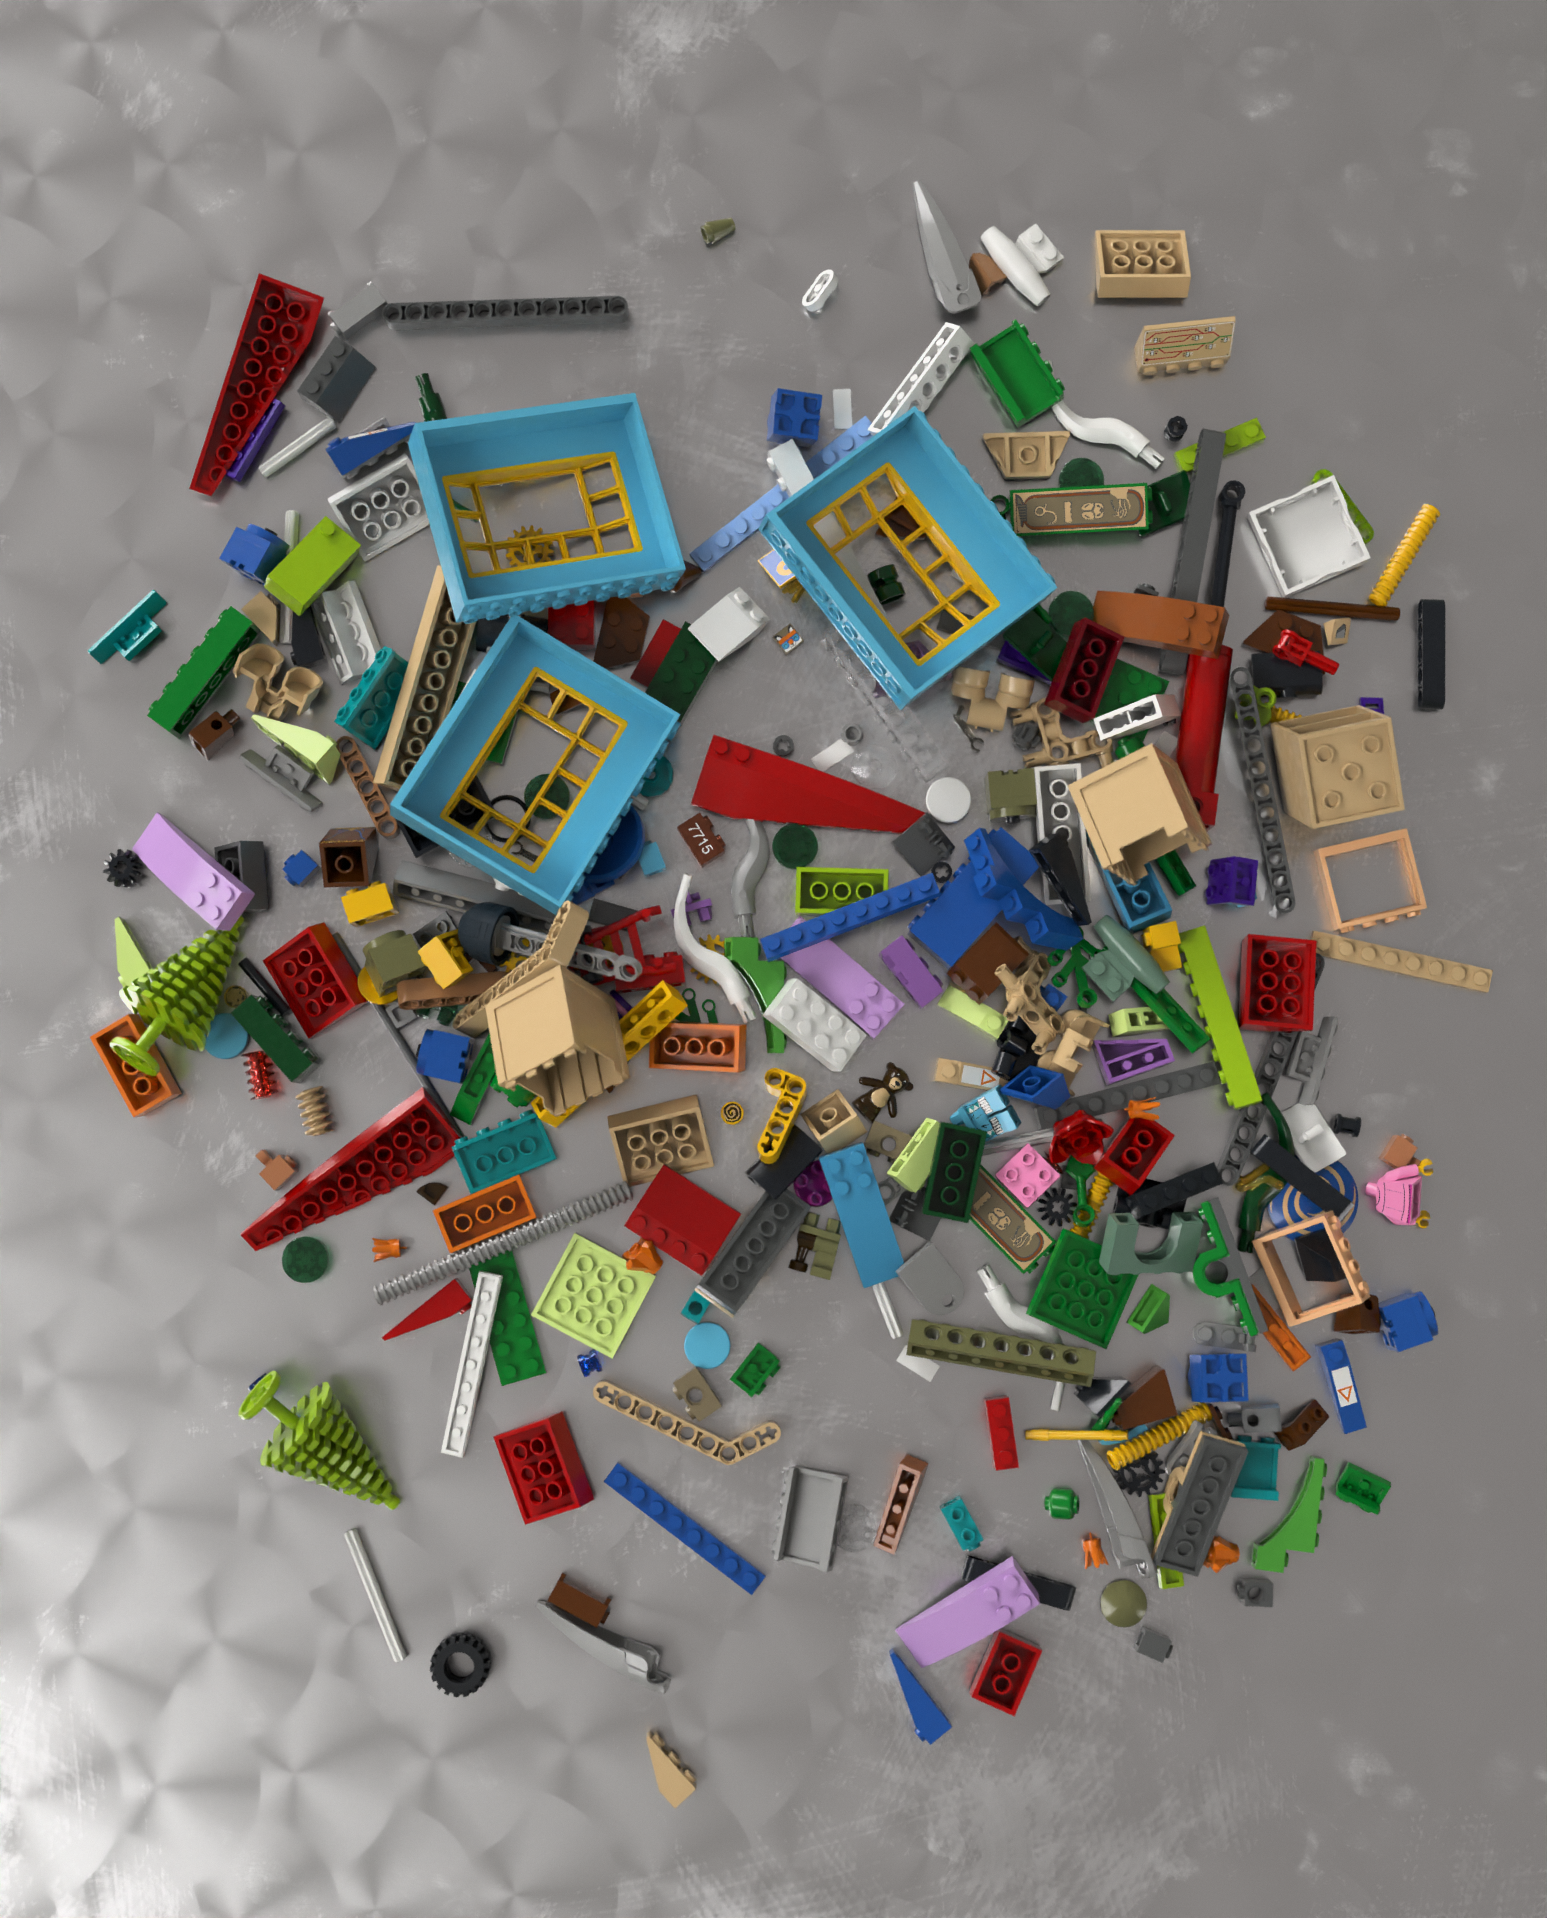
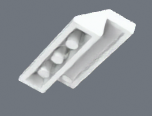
M351 580L336 590L323 592L311 604L340 684L361 678L365 670L370 668L374 662L376 653L381 650L355 580Z

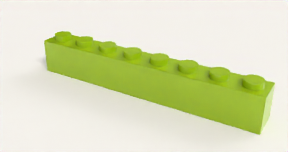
M1204 925L1179 933L1181 944L1178 945L1179 954L1184 953L1186 961L1182 962L1186 976L1191 975L1193 983L1189 984L1193 997L1198 996L1200 1005H1197L1200 1019L1205 1018L1207 1027H1204V1032L1214 1045L1211 1053L1214 1062L1219 1061L1221 1070L1218 1071L1221 1084L1226 1083L1229 1091L1225 1093L1228 1105H1233L1234 1110H1239L1262 1103V1097L1206 927Z

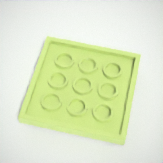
M574 1233L531 1316L613 1359L656 1275L649 1272L645 1273L644 1271L627 1270V1260Z

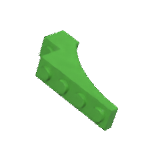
M758 937L724 938V956L732 962L748 984L759 1006L761 1015H763L784 986V980L787 976L784 961H758V956L761 953ZM762 1016L767 1040V1053H784V1048L787 1044L784 1032Z
M1310 1456L1304 1485L1288 1515L1265 1539L1259 1543L1254 1542L1251 1563L1253 1568L1283 1573L1284 1567L1288 1566L1289 1561L1286 1549L1314 1553L1315 1547H1318L1319 1534L1316 1531L1317 1524H1320L1322 1519V1511L1319 1510L1320 1500L1323 1501L1325 1492L1322 1486V1479L1327 1474V1463H1324L1325 1459L1318 1456Z

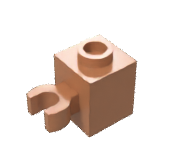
M1401 1134V1136L1393 1135L1379 1156L1380 1160L1394 1169L1413 1164L1419 1166L1421 1162L1413 1157L1418 1147L1413 1145L1414 1141L1404 1134Z
M262 1149L255 1155L266 1166L259 1175L274 1191L280 1190L299 1172L295 1168L297 1163L289 1155L286 1157L278 1155L273 1159L265 1149Z

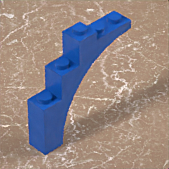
M978 828L964 840L977 872L973 879L980 896L998 900L1006 920L1025 924L1032 944L1067 951L1083 939L1081 931L1073 918L1056 912L1038 900L1013 875L992 844L986 829Z

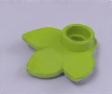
M1253 685L1262 727L1271 719V708L1275 705L1277 698L1272 689L1267 687L1258 689ZM1242 694L1238 698L1241 701L1239 704L1243 707L1249 706L1252 702V698L1248 694ZM1262 695L1268 696V703L1261 702L1260 698ZM1247 716L1243 720L1246 721L1254 719V722L1256 724V720L1252 716Z

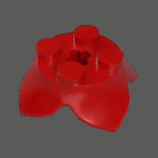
M1078 1110L1062 1121L1055 1122L1053 1124L1054 1137L1049 1148L1051 1164L1062 1163L1069 1158V1155H1072L1081 1163L1096 1165L1104 1152L1102 1140L1103 1138L1111 1137L1114 1132L1113 1128L1096 1120L1092 1115L1087 1114L1085 1110Z

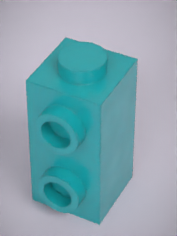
M960 1495L939 1506L963 1551L968 1549L970 1552L981 1546L980 1542L984 1539Z

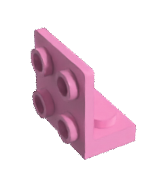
M1028 1143L995 1174V1177L1025 1207L1029 1208L1060 1178V1175Z

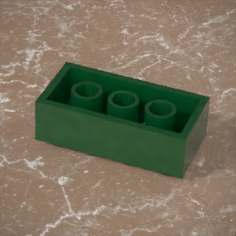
M686 621L645 691L652 698L679 713L678 722L681 723L680 726L684 723L718 663V660L688 630L691 624Z
M251 994L231 1014L291 1082L300 1084L320 1066L317 1062L319 1057L311 1048L308 1049L301 1044L304 1040L297 1032H293L286 1027L289 1023L282 1015H278L271 1010L274 1006L267 998Z
M940 1122L921 1210L922 1214L969 1223L987 1131Z

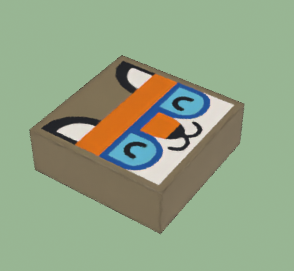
M791 623L772 637L786 656L804 643L803 638Z

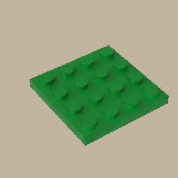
M1063 1228L1026 1314L1107 1349L1138 1275L1131 1273L1107 1274L1099 1263L1102 1245Z

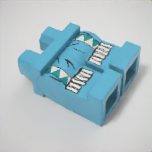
M1001 1084L963 1103L950 1116L952 1124L962 1125L965 1123L966 1127L987 1131L985 1142L1003 1133L1017 1129L1022 1122L1012 1104L1007 1106L1010 1100L1007 1095L1000 1093Z

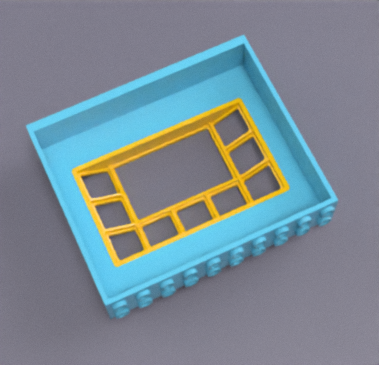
M635 393L415 423L408 446L456 623L464 622L465 624H470L483 618L494 620L501 615L517 616L525 611L536 613L549 607L560 609L567 604L583 605L592 600L603 602L610 597L626 598L634 593L645 595L658 589L669 591L675 587L686 570ZM610 462L616 485L593 494H588L582 472ZM565 474L575 475L589 528L499 542L493 541L478 487ZM449 486L471 489L477 511L456 510ZM619 493L625 516L598 526L591 502ZM458 518L479 520L485 543L464 541ZM627 524L634 547L604 552L600 533ZM592 536L597 554L570 558L565 539ZM557 541L562 559L536 563L531 545ZM522 546L528 565L501 569L496 550ZM466 550L488 552L493 570L473 573Z
M915 406L766 514L758 528L900 711L1040 605L1058 588L1055 585L1054 578L1041 567L1039 559L1029 552L1025 541L1014 533L1010 522L1003 519L996 504L989 501L981 485L974 482L970 477L969 470L959 463L954 451L944 444L940 433L930 426L925 414ZM885 473L897 495V499L879 512L866 487ZM859 492L872 518L852 531L840 506ZM901 505L907 509L920 526V528L903 540L897 537L884 520V517ZM833 511L846 537L830 548L814 528V525ZM875 524L879 525L939 602L937 606L900 634L894 630L836 556L837 552ZM922 534H926L942 554L939 559L925 569L919 565L906 548V546ZM945 562L951 565L964 582L962 587L947 598L929 577V574ZM969 590L989 605L972 620H969L951 605L952 602ZM942 610H946L964 625L947 639L941 638L926 625L927 621ZM917 629H920L937 644L934 649L920 659L916 658L903 641Z
M518 615L511 616L392 800L390 815L554 915H557L559 908H561L565 901L572 902L571 900L574 896L571 894L573 891L578 893L585 879L584 873L589 874L598 858L596 854L601 855L608 844L607 842L610 838L607 836L609 834L613 836L619 827L620 815L625 817L634 800L632 796L637 798L645 783L643 778L646 777L648 779L657 763L655 759H661L669 744L667 740H673L681 724L678 722L680 714ZM537 677L560 690L547 715L524 703V699ZM566 695L589 707V711L576 733L553 720ZM520 709L567 737L571 742L521 821L516 823L471 796L466 791L514 715ZM595 713L601 714L619 726L604 751L582 738ZM577 745L600 758L586 781L563 767ZM558 775L581 787L580 792L567 811L544 797ZM461 799L484 812L472 830L449 817ZM539 805L562 817L560 824L549 841L542 839L525 828ZM490 817H494L514 830L502 848L479 835V832ZM520 835L543 848L532 866L509 853V850Z

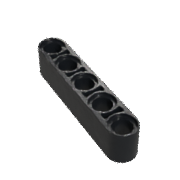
M1420 599L1418 603L1417 701L1419 709H1443L1445 705L1444 600Z
M1266 1134L1262 1136L1250 1151L1252 1155L1324 1212L1333 1210L1340 1223L1355 1205Z
M967 1555L960 1579L971 1582L999 1564ZM1024 1571L1039 1593L1040 1603L1062 1610H1071L1076 1591L1075 1586Z

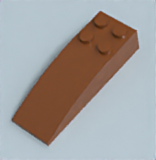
M1097 591L1090 620L1124 636L1123 642L1218 659L1230 615L1225 607L1145 594Z

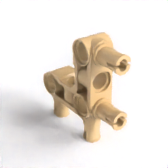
M1046 698L1031 703L1026 709L1010 712L1013 726L1033 720L1036 728L1040 731L1038 735L1041 738L1042 751L1022 755L1025 768L1042 764L1046 766L1070 764L1071 762L1092 756L1099 757L1101 768L1114 762L1112 757L1114 750L1113 740H1106L1105 746L1097 745L1095 742V738L1099 736L1097 730L1086 732L1083 736L1076 738H1066L1061 730L1058 711L1050 708V714L1043 715L1040 713L1039 706L1044 705ZM1052 749H1060L1063 752V757L1059 759L1053 757Z
M1017 936L1014 939L1029 955L1018 966L1015 974L1011 972L1006 964L999 966L994 974L1006 987L1008 1006L1003 1012L1004 1017L1007 1016L1006 1019L1013 1022L1017 1020L1019 1015L1037 1036L1032 1044V1050H1035L1036 1054L1042 1055L1046 1052L1049 1043L1054 1041L1058 1034L1064 1032L1065 1024L1062 1017L1058 1015L1053 1007L1049 1006L1040 993V986L1043 980L1047 978L1051 969V965L1047 961L1048 956L1043 952L1038 953L1037 950L1031 949L1021 936Z

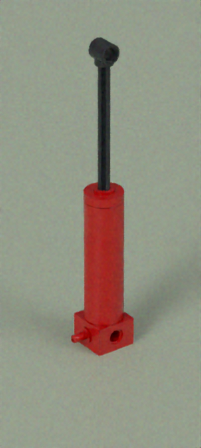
M1236 480L1227 482L1219 494L1223 515L1211 605L1224 607L1236 513L1237 510H1240L1241 501L1245 495L1244 485ZM1232 490L1236 492L1237 498H1230L1227 491ZM1225 645L1221 646L1218 659L1189 654L1175 762L1178 764L1207 831L1215 826L1219 794L1214 792L1233 649Z

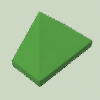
M1151 1284L1127 1323L1144 1334L1169 1323L1170 1295Z

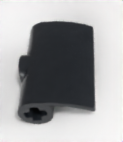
M523 612L518 615L548 634V619L528 616ZM508 614L501 615L494 620L479 619L476 651L486 653L487 647H492L511 616Z
M1273 653L1251 654L1252 682L1258 689L1263 687L1270 688L1275 692L1277 698L1322 694L1323 681L1321 669L1303 661L1300 667L1288 660L1276 657Z
M1019 1015L1016 1021L1009 1022L1007 1029L1003 1030L997 1039L999 1051L991 1069L993 1074L1009 1082L1029 1065L1036 1066L1040 1055L1035 1053V1050H1032V1044L1037 1036Z
M794 1124L778 1160L772 1164H765L758 1158L745 1172V1175L756 1186H761L776 1200L823 1150ZM770 1141V1142H771V1146H770L769 1150L773 1151V1150H772V1141Z
M1146 1178L1132 1195L1163 1182ZM1119 1186L1113 1213H1131L1125 1198L1131 1195ZM1187 1199L1135 1220L1144 1227H1160L1169 1230L1172 1213L1184 1212Z

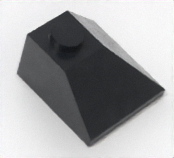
M1325 1228L1294 1238L1306 1281L1337 1282L1347 1278Z
M1093 1377L1091 1387L1076 1385L1075 1389L1077 1391L1074 1395L1100 1418L1132 1383L1124 1377Z

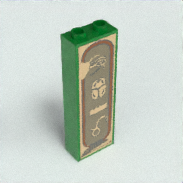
M1146 482L1009 490L1010 524L1017 536L1149 529V524H1152L1153 521L1152 510H1148V501H1152V489L1147 486Z
M980 1164L969 1220L1022 1274L1026 1272L1030 1274L1039 1265L1037 1261L1042 1256L1046 1258L1053 1252V1245L1056 1241Z

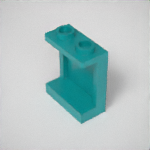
M1238 1435V1439H1233V1441L1243 1443L1248 1450V1454L1230 1497L1278 1501L1279 1491L1276 1490L1278 1450L1281 1449V1444L1275 1442L1273 1437H1261V1441L1252 1440V1436Z

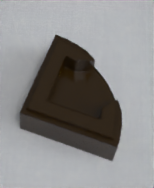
M434 1182L423 1185L416 1192L435 1206L449 1187L445 1184Z

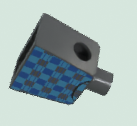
M1279 1403L1241 1406L1242 1412L1228 1413L1229 1427L1243 1426L1244 1433L1282 1431ZM1250 1415H1256L1258 1417V1420L1256 1422H1250L1248 1420V1417Z

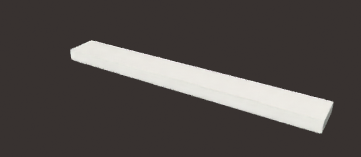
M482 1270L478 1273L441 1453L460 1458L465 1457L503 1275Z

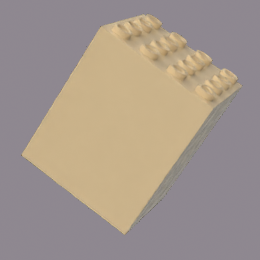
M1357 705L1270 723L1284 813L1314 829L1405 810L1391 717Z

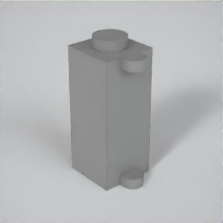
M371 281L367 284L368 287L335 312L332 313L330 311L327 313L333 321L330 325L338 336L342 334L347 340L382 314L383 308L388 303Z

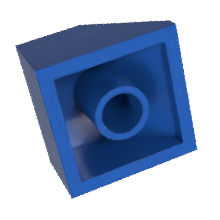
M1029 1065L1000 1089L1001 1094L1052 1109L1060 1107L1062 1103L1070 1098L1064 1074Z

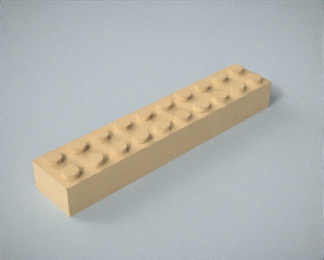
M441 565L436 568L373 780L374 784L395 791L400 790L450 712L476 622L465 624L464 622L456 623Z

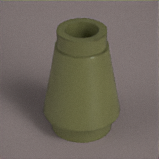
M731 217L705 222V225L701 226V234L707 244L710 242L714 244L736 230Z

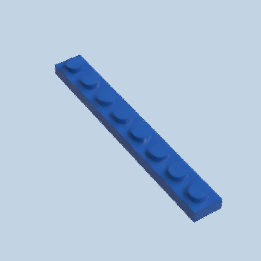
M933 873L766 936L761 938L760 941L768 962H771L941 896Z
M619 1462L604 1480L608 1486L752 1595L766 1577L763 1572Z

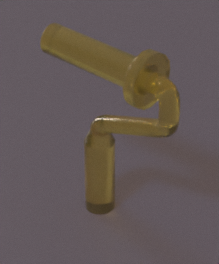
M1263 1163L1244 1177L1240 1175L1235 1189L1239 1192H1245L1265 1182L1267 1185L1281 1190L1284 1184L1270 1175L1257 1179L1269 1169Z

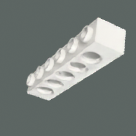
M947 322L944 324L867 429L873 436L914 406L923 413L928 409L932 400L942 390L943 385L955 372L957 366L968 354L969 348L974 344L961 326Z

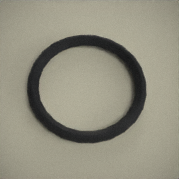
M501 795L491 800L492 805L501 800H512L517 802L525 813L528 810V807L521 799L512 795ZM530 820L525 827L526 829L529 828ZM488 823L485 824L484 829L491 838L499 842H507L509 838L495 835L490 830Z

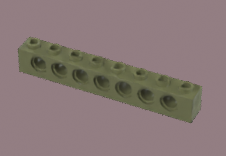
M912 1319L906 1355L1091 1387L1096 1351L1083 1347L1076 1348L1060 1343L1053 1344L1041 1340H1030L1018 1336H1007L995 1332H983L972 1328H960L949 1324H937L926 1320Z

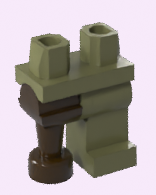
M808 1212L804 1222L800 1223L797 1234L798 1248L796 1258L790 1260L788 1268L806 1273L808 1264L804 1261L810 1250L815 1252L810 1275L830 1280L841 1237L839 1233L840 1220L828 1218L826 1229L817 1227L820 1215Z

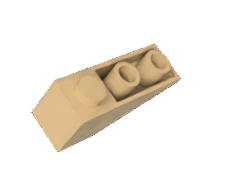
M649 1731L646 1740L659 1791L676 1808L696 1790L697 1784L695 1781L697 1779L689 1769L685 1771L679 1765L681 1761L674 1752L671 1751L669 1753L664 1748L665 1742L658 1734L653 1735Z

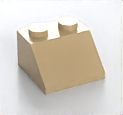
M839 1089L800 1114L826 1154L843 1149L867 1133L858 1115Z

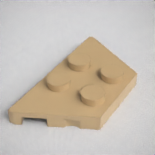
M1070 431L984 433L983 441L1005 480L1050 478L1070 436Z

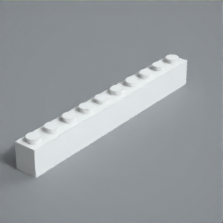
M793 439L768 451L766 462L770 470L777 473L779 477L777 483L782 492L786 491L789 497L814 480ZM832 512L814 525V528L830 548L845 538ZM848 544L837 552L836 556L892 626Z

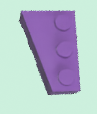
M901 935L883 949L878 956L918 1007L922 1009L943 992L941 988L943 983L937 975L932 976L926 961L922 957L919 958L911 942Z
M1167 1039L1093 1040L1092 1044L1106 1086L1166 1066L1175 1061Z

